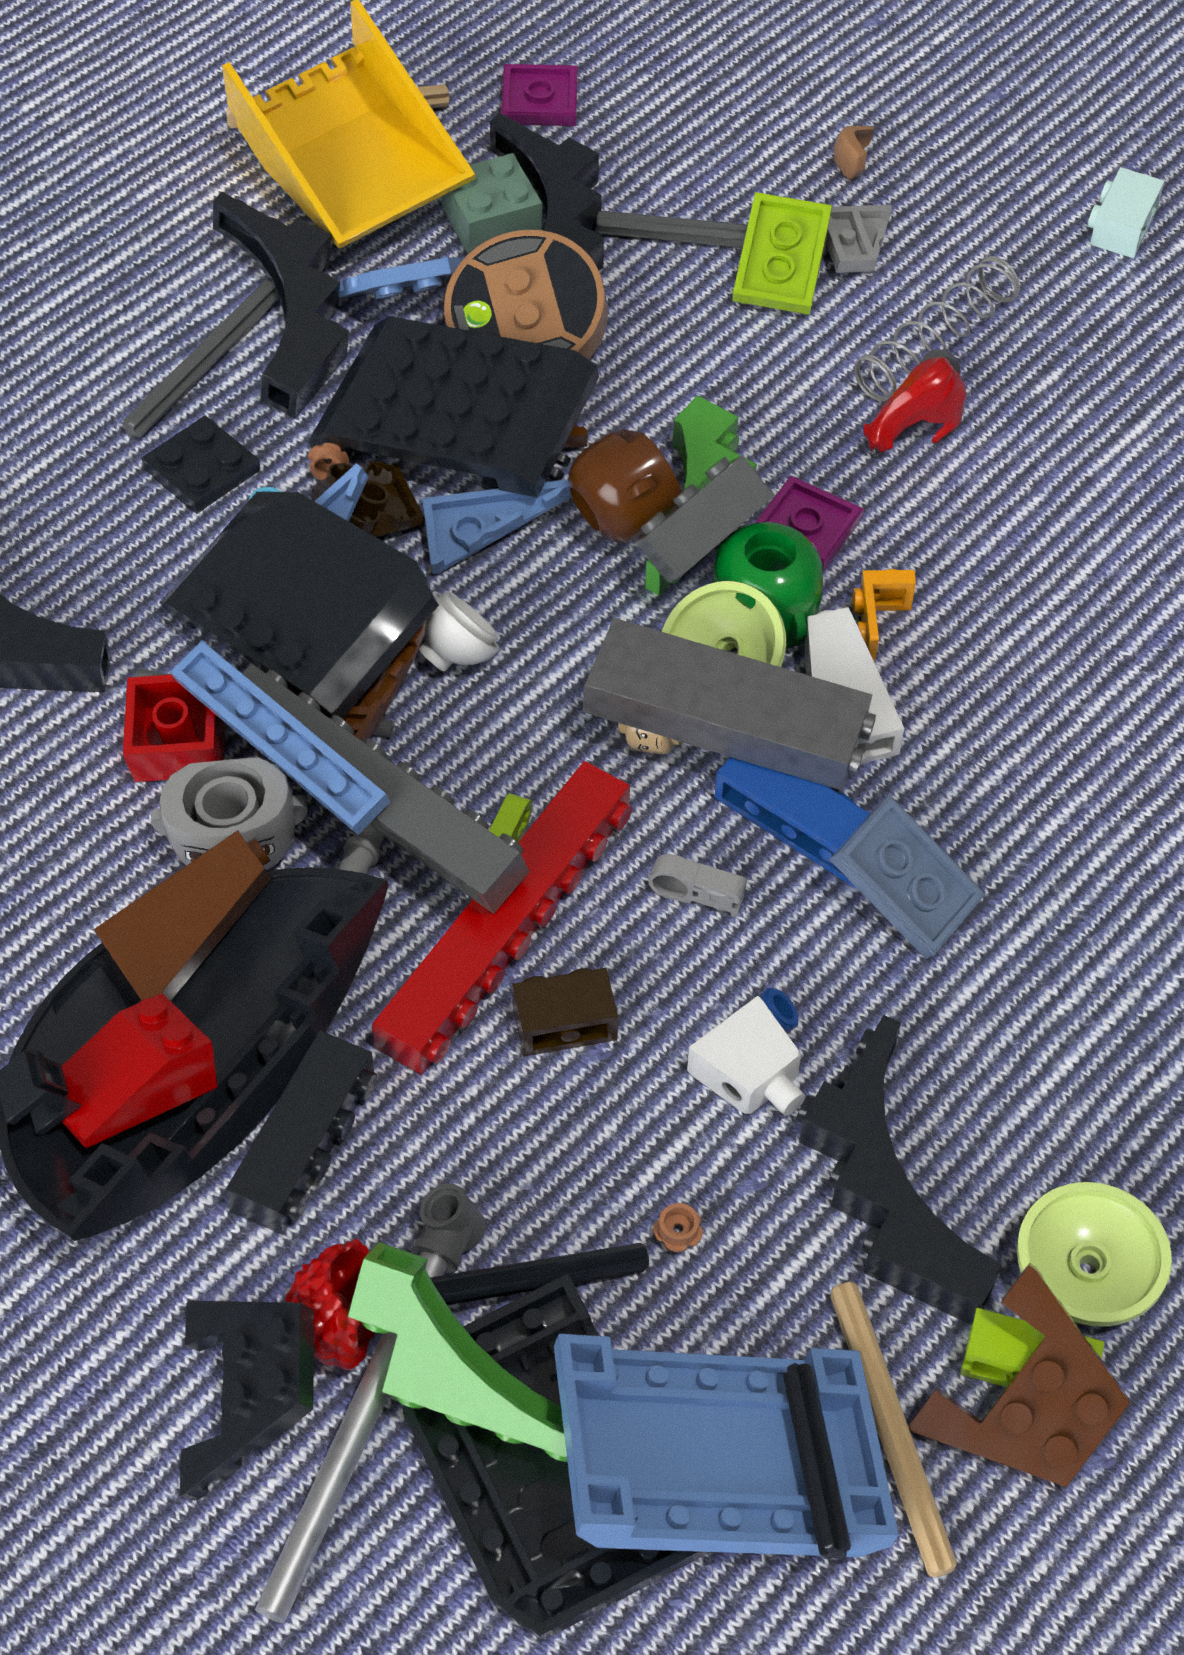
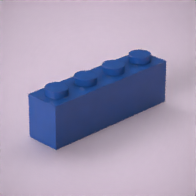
M730 757L716 773L715 799L856 888L829 859L870 814L869 812L854 804L847 795L835 792L825 785Z

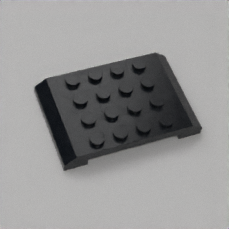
M389 316L376 323L308 441L311 449L316 445L321 446L327 442L337 444L342 452L347 453L349 458L352 452L357 450L495 478L501 491L538 498L599 378L597 365L576 350Z

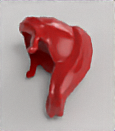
M934 357L915 366L901 386L881 407L875 419L870 424L863 425V434L868 440L870 449L874 450L877 448L883 453L886 450H892L893 442L905 428L921 420L930 423H944L941 429L932 437L933 443H938L944 436L955 429L962 421L964 403L967 397L966 387L960 374L953 369V366L945 357Z

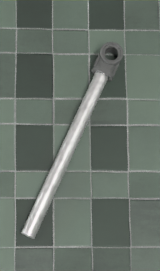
M453 1183L442 1184L427 1193L420 1206V1216L425 1225L419 1238L414 1241L411 1253L427 1258L428 1261L425 1269L430 1277L444 1275L445 1272L454 1273L457 1271L461 1263L462 1253L472 1249L480 1242L486 1229L485 1218L460 1186ZM393 1332L382 1334L255 1610L270 1620L285 1623L389 1394L383 1393L382 1389L398 1334Z

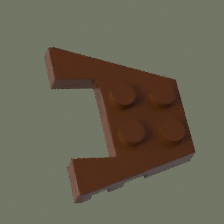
M1029 1262L1002 1298L1001 1303L1041 1332L1045 1337L983 1419L977 1418L936 1387L913 1417L908 1427L912 1432L1067 1487L1128 1407L1130 1399L1093 1346L1088 1343L1071 1319V1315L1049 1288L1037 1267Z

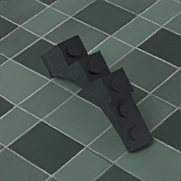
M500 113L490 120V150L498 156L514 154L542 202L546 216L544 231L561 235L575 242L592 258L600 271L604 267V237L598 235L594 230L596 229L598 212L601 211L602 195L592 189L599 180V153L569 137L558 145Z
M221 192L213 201V229L241 247L257 262L270 281L273 280L275 292L283 310L285 331L276 354L262 373L261 401L296 419L347 357L349 330L343 328L337 322L329 320L338 309L340 282L333 279L330 275L321 272L329 263L331 234L298 217L290 226H287L278 219L269 217L250 207L244 201L237 200Z
M0 594V688L105 693L111 655L104 630L71 627L38 617L12 604Z
M883 1015L875 1031L869 1028L865 1030L856 1050V1054L860 1058L855 1067L846 1065L836 1086L824 1081L816 1097L808 1094L804 1099L796 1121L802 1123L799 1143L838 1161L828 1183L829 1186L834 1187L831 1207L872 1226L861 1249L862 1252L868 1254L864 1273L971 1325L976 1309H984L995 1287L1002 1264L967 1244L934 1215L913 1189L895 1155L885 1121L883 1085L885 1072L897 1044L901 1022Z

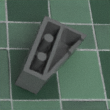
M743 455L731 461H728L725 456L705 472L707 477L697 487L691 484L673 499L676 505L666 515L660 511L641 526L645 534L635 543L667 582L680 578L775 496Z

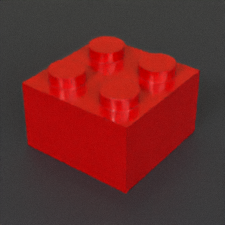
M171 674L127 677L123 757L134 782L168 780L172 774L190 763L225 760L226 723L180 685Z

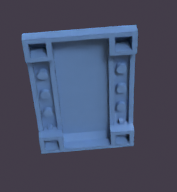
M558 1335L554 1344L576 1535L595 1547L821 1556L818 1550L783 1378L784 1373L787 1372V1367L793 1363L799 1365L808 1363L814 1369L851 1542V1548L847 1551L846 1557H861L892 1547L899 1536L860 1351L810 1348L804 1360L616 1350L612 1349L611 1339L607 1336Z

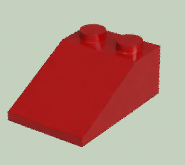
M163 993L144 999L140 1003L118 1012L62 1065L69 1091V1100L82 1106L61 1122L85 1148H88L217 1088L212 1041Z

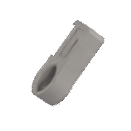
M664 854L657 857L648 879L649 886L660 896L688 904L694 901L730 912L731 917H736L739 913L747 880L743 876L673 854Z

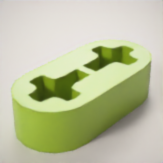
M509 793L504 799L489 831L497 837L505 833L518 843L523 837L531 817L532 800Z

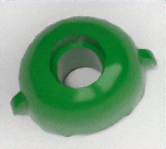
M774 522L753 523L740 527L720 542L714 562L713 583L734 581L747 584L759 590L771 600L781 615L786 632V648L796 646L804 641L805 637H807V617L820 612L823 589L822 562L814 544L798 530ZM736 593L735 598L745 607L752 609L756 605L754 598L742 593Z

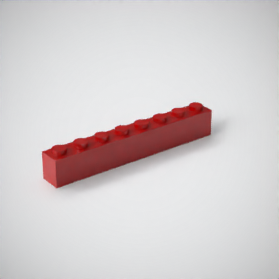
M586 761L582 762L518 842L524 849L521 856L530 872L494 914L472 899L372 1023L375 1049L421 1076L432 1062L437 1064L443 1059L450 1047L451 1038L459 1027L464 1029L472 1022L478 1009V1003L486 993L492 994L497 990L504 978L506 967L513 959L519 960L525 954L530 945L532 934L539 925L545 927L555 914L557 902L564 893L571 894L576 889L583 874L582 870L590 860L595 862L601 857L606 848L608 837L615 828L621 830L626 825L632 813V806L629 805V784Z

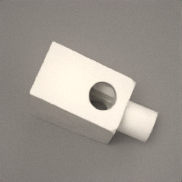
M759 996L744 1005L689 1047L687 1071L745 1114L753 1113L769 1100L784 1116L793 1113L805 1099V1094L792 1083L798 1076L801 1060L800 1052Z

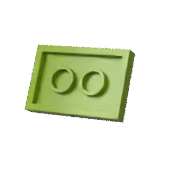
M755 192L732 301L810 315L832 205Z

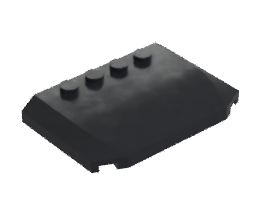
M256 492L159 602L166 612L192 629L198 627L264 671L268 672L271 669L278 673L292 689L298 693L304 692L320 705L322 708L321 712L331 718L335 714L342 719L439 606L427 583L428 580L417 561L299 492Z
M568 1273L463 1326L474 1341L503 1369L534 1392L561 1406L554 1353V1344L558 1335L599 1336L591 1316ZM403 1405L405 1419L494 1606L541 1641L554 1636L710 1553L700 1551L597 1548L576 1535L568 1462L556 1460L550 1457L544 1449L527 1443L513 1444L503 1441L496 1436L495 1432L476 1425L462 1426L448 1420L445 1414L426 1407L411 1408Z

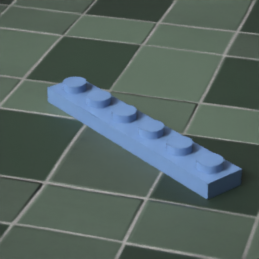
M201 641L170 671L171 675L180 685L272 763L277 765L286 775L357 835L391 802L384 791L205 642Z

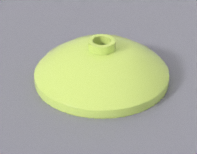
M715 582L692 591L672 610L662 630L664 633L728 652L733 648H737L738 655L781 667L785 656L786 632L779 611L762 592L740 582ZM736 593H742L754 598L756 605L752 609L747 608L735 598Z
M1078 1182L1060 1186L1049 1191L1031 1206L1023 1219L1017 1239V1259L1021 1273L1029 1262L1036 1266L1049 1288L1071 1315V1319L1084 1325H1119L1143 1315L1162 1295L1171 1272L1172 1256L1170 1243L1158 1218L1135 1196L1107 1184ZM1090 1264L1095 1268L1096 1272L1087 1273L1081 1269L1080 1265Z

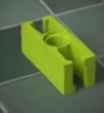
M977 1308L969 1331L960 1375L1007 1387L1045 1336L1025 1320ZM1085 1337L1102 1359L1105 1342Z

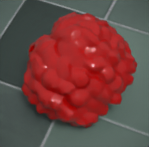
M356 1238L351 1242L348 1241L346 1244L332 1245L321 1252L317 1258L312 1259L309 1264L303 1263L301 1270L294 1274V1281L290 1283V1290L286 1293L284 1299L285 1302L301 1303L314 1309V1359L329 1366H339L344 1370H352L364 1360L369 1349V1341L375 1337V1332L364 1327L361 1321L348 1317L352 1295L355 1292L363 1259L370 1252L367 1246L363 1245Z

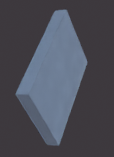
M891 795L882 799L829 859L925 959L936 954L986 895Z

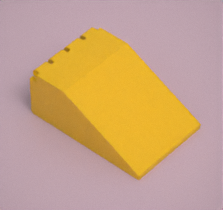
M359 0L350 2L352 37L355 47L330 58L334 68L332 70L324 61L298 74L300 86L296 84L293 78H290L266 90L265 95L268 99L266 103L259 94L251 96L230 62L222 65L227 104L235 116L236 126L267 173L318 227L331 234V241L339 249L475 180L474 171Z

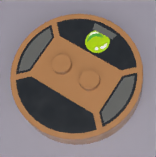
M519 230L504 233L485 241L460 262L452 274L446 289L444 315L447 327L576 350L589 360L604 336L608 319V305L600 272L592 258L579 245L566 237L548 231Z

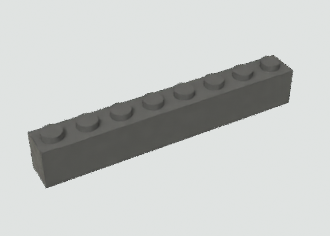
M250 664L242 673L387 794L391 802L369 824L491 913L494 914L530 872L521 856L524 849L513 838L505 833L497 837L488 830V823L476 812L467 809L463 813L453 806L455 801L442 788L433 785L429 789L419 782L421 777L409 765L402 761L395 765L386 758L388 756L387 753L375 741L366 738L362 742L353 735L355 733L354 730L342 718L335 714L328 718L321 713L322 708L308 694L301 692L297 696L288 690L290 688L289 684L278 673L271 669L264 673L253 664Z

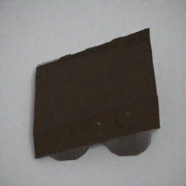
M371 462L367 469L364 470L369 477L349 522L374 537L425 524V517L398 465ZM346 463L331 465L326 478L312 486V500L318 499L353 466Z

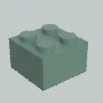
M513 153L471 164L470 167L475 173V180L442 196V209L467 254L485 241L504 233L519 230L542 231V202Z

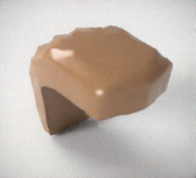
M846 126L840 131L839 136L836 137L833 150L834 161L848 180L858 178L865 169L867 152L863 148L870 144L875 130L873 127Z

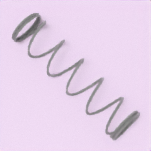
M985 257L979 265L974 266L968 272L966 283L950 285L944 291L942 302L926 304L920 310L918 322L908 321L902 323L896 329L894 341L879 342L871 349L870 355H861L854 365L855 377L860 388L868 396L881 402H886L897 390L895 376L884 361L873 356L879 346L893 344L897 360L901 367L909 374L911 371L903 364L899 357L897 346L910 353L917 365L920 364L919 359L910 349L897 343L898 334L905 326L918 325L921 340L929 351H932V349L923 337L921 326L934 333L940 340L943 350H946L942 337L930 326L921 323L922 315L929 307L941 305L949 328L962 338H967L970 335V325L964 315L955 307L945 303L947 294L953 288L966 286V294L972 308L986 319L994 316V306L989 297L978 287L969 284L970 277L975 270H977L979 282L983 290L991 298L1002 303H1009L1015 300L1019 295L1020 284L1015 270L1009 263L999 257ZM990 261H991V262H996V263H998L999 265H1001L1002 267H1004V269H1005L1007 272H1005L1003 269H1001V268H999V267H996V266H994V265H992V264H985V263H986V262H990ZM983 267L994 268L1007 276L1014 287L1012 297H1001L988 286L984 278ZM969 287L978 291L988 301L991 307L990 315H984L975 307L969 294ZM945 306L955 311L964 320L967 326L966 334L957 332L951 325L946 315ZM863 360H869V369L875 384L888 396L878 395L865 383L860 372V363ZM872 362L877 364L888 377L891 385L890 393L876 379Z

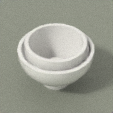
M433 591L439 606L427 619L424 634L426 641L419 648L420 652L433 665L444 672L452 663L475 665L492 658L500 650L496 643L499 635L495 629L476 610L450 591H445L443 594Z

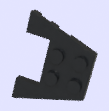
M192 1300L186 1303L185 1346L200 1352L224 1342L222 1347V1433L219 1436L181 1449L180 1496L194 1501L201 1499L209 1492L207 1484L220 1474L229 1477L242 1466V1457L255 1446L259 1445L265 1448L313 1410V1308L301 1303Z

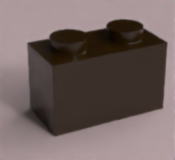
M580 968L565 975L547 978L533 976L522 982L512 983V1006L523 1057L617 1041L618 1013L607 968L594 970Z

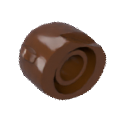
M622 429L616 433H608L584 449L574 460L568 476L571 496L584 519L598 533L613 542H630L642 536L644 531L641 529V526L660 511L666 515L676 505L673 499L682 492L670 465L658 447L644 433Z

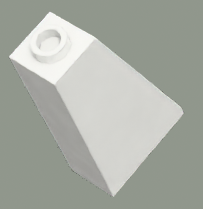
M849 607L833 611L825 610L816 615L808 616L806 624L807 637L804 640L806 675L873 694L869 713L876 714V720L869 741L860 739L858 748L864 749L861 764L899 755L904 726Z

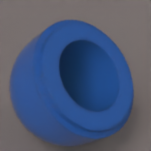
M768 988L758 995L787 1034L798 1026L799 1018L796 1007L784 992L776 988Z

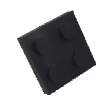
M206 415L141 458L143 469L196 514L260 471L259 459Z

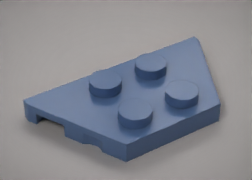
M446 257L369 271L346 278L340 282L339 299L374 293L375 300L398 296V293L403 292L404 287L413 286L414 293L437 289V286L442 285L443 280L451 278L455 269L464 258Z

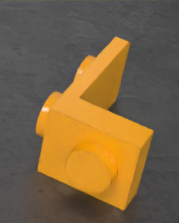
M863 570L860 588H853V614H860L861 622H857V626L874 663L879 641L876 611L911 610L916 586L914 570Z

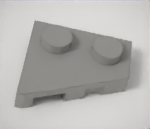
M891 205L832 207L826 245L836 273L874 271L891 215Z

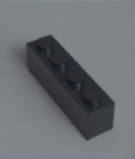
M321 1030L319 1031L225 1189L231 1213L281 1235L284 1234L291 1220L298 1221L301 1218L309 1200L307 1192L315 1179L321 1180L327 1173L331 1164V1151L338 1138L344 1140L348 1136L355 1120L354 1111L361 1099L368 1100L375 1088L378 1075L374 1072L371 1051Z

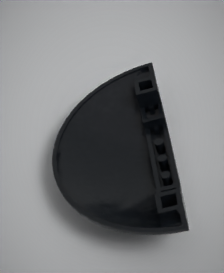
M305 867L267 871L272 879L171 1000L212 1041L217 1088L88 1148H85L62 1122L43 1136L35 1133L31 1113H28L14 1125L7 1123L0 1098L1 1154L5 1168L16 1190L30 1209L48 1226L72 1241L85 1239L123 1225L165 1203L202 1177L231 1152L279 1100L319 1031L321 1030L326 1033L349 991L369 946L389 886L387 880L365 873L334 868ZM103 943L83 957L46 996L27 1023L14 1047L9 1062L23 1051L35 1050L41 1052L44 1058L63 1065L118 1012L142 1001Z

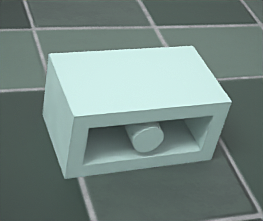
M1120 167L1114 181L1107 180L1100 197L1102 205L1095 204L1088 221V227L1093 228L1090 245L1134 258L1158 209L1164 180Z

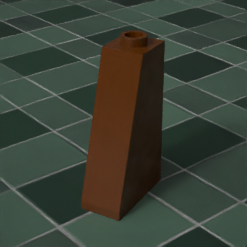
M237 830L93 930L141 1000L163 993L171 1001L272 879L263 867L271 860L255 837L246 842Z

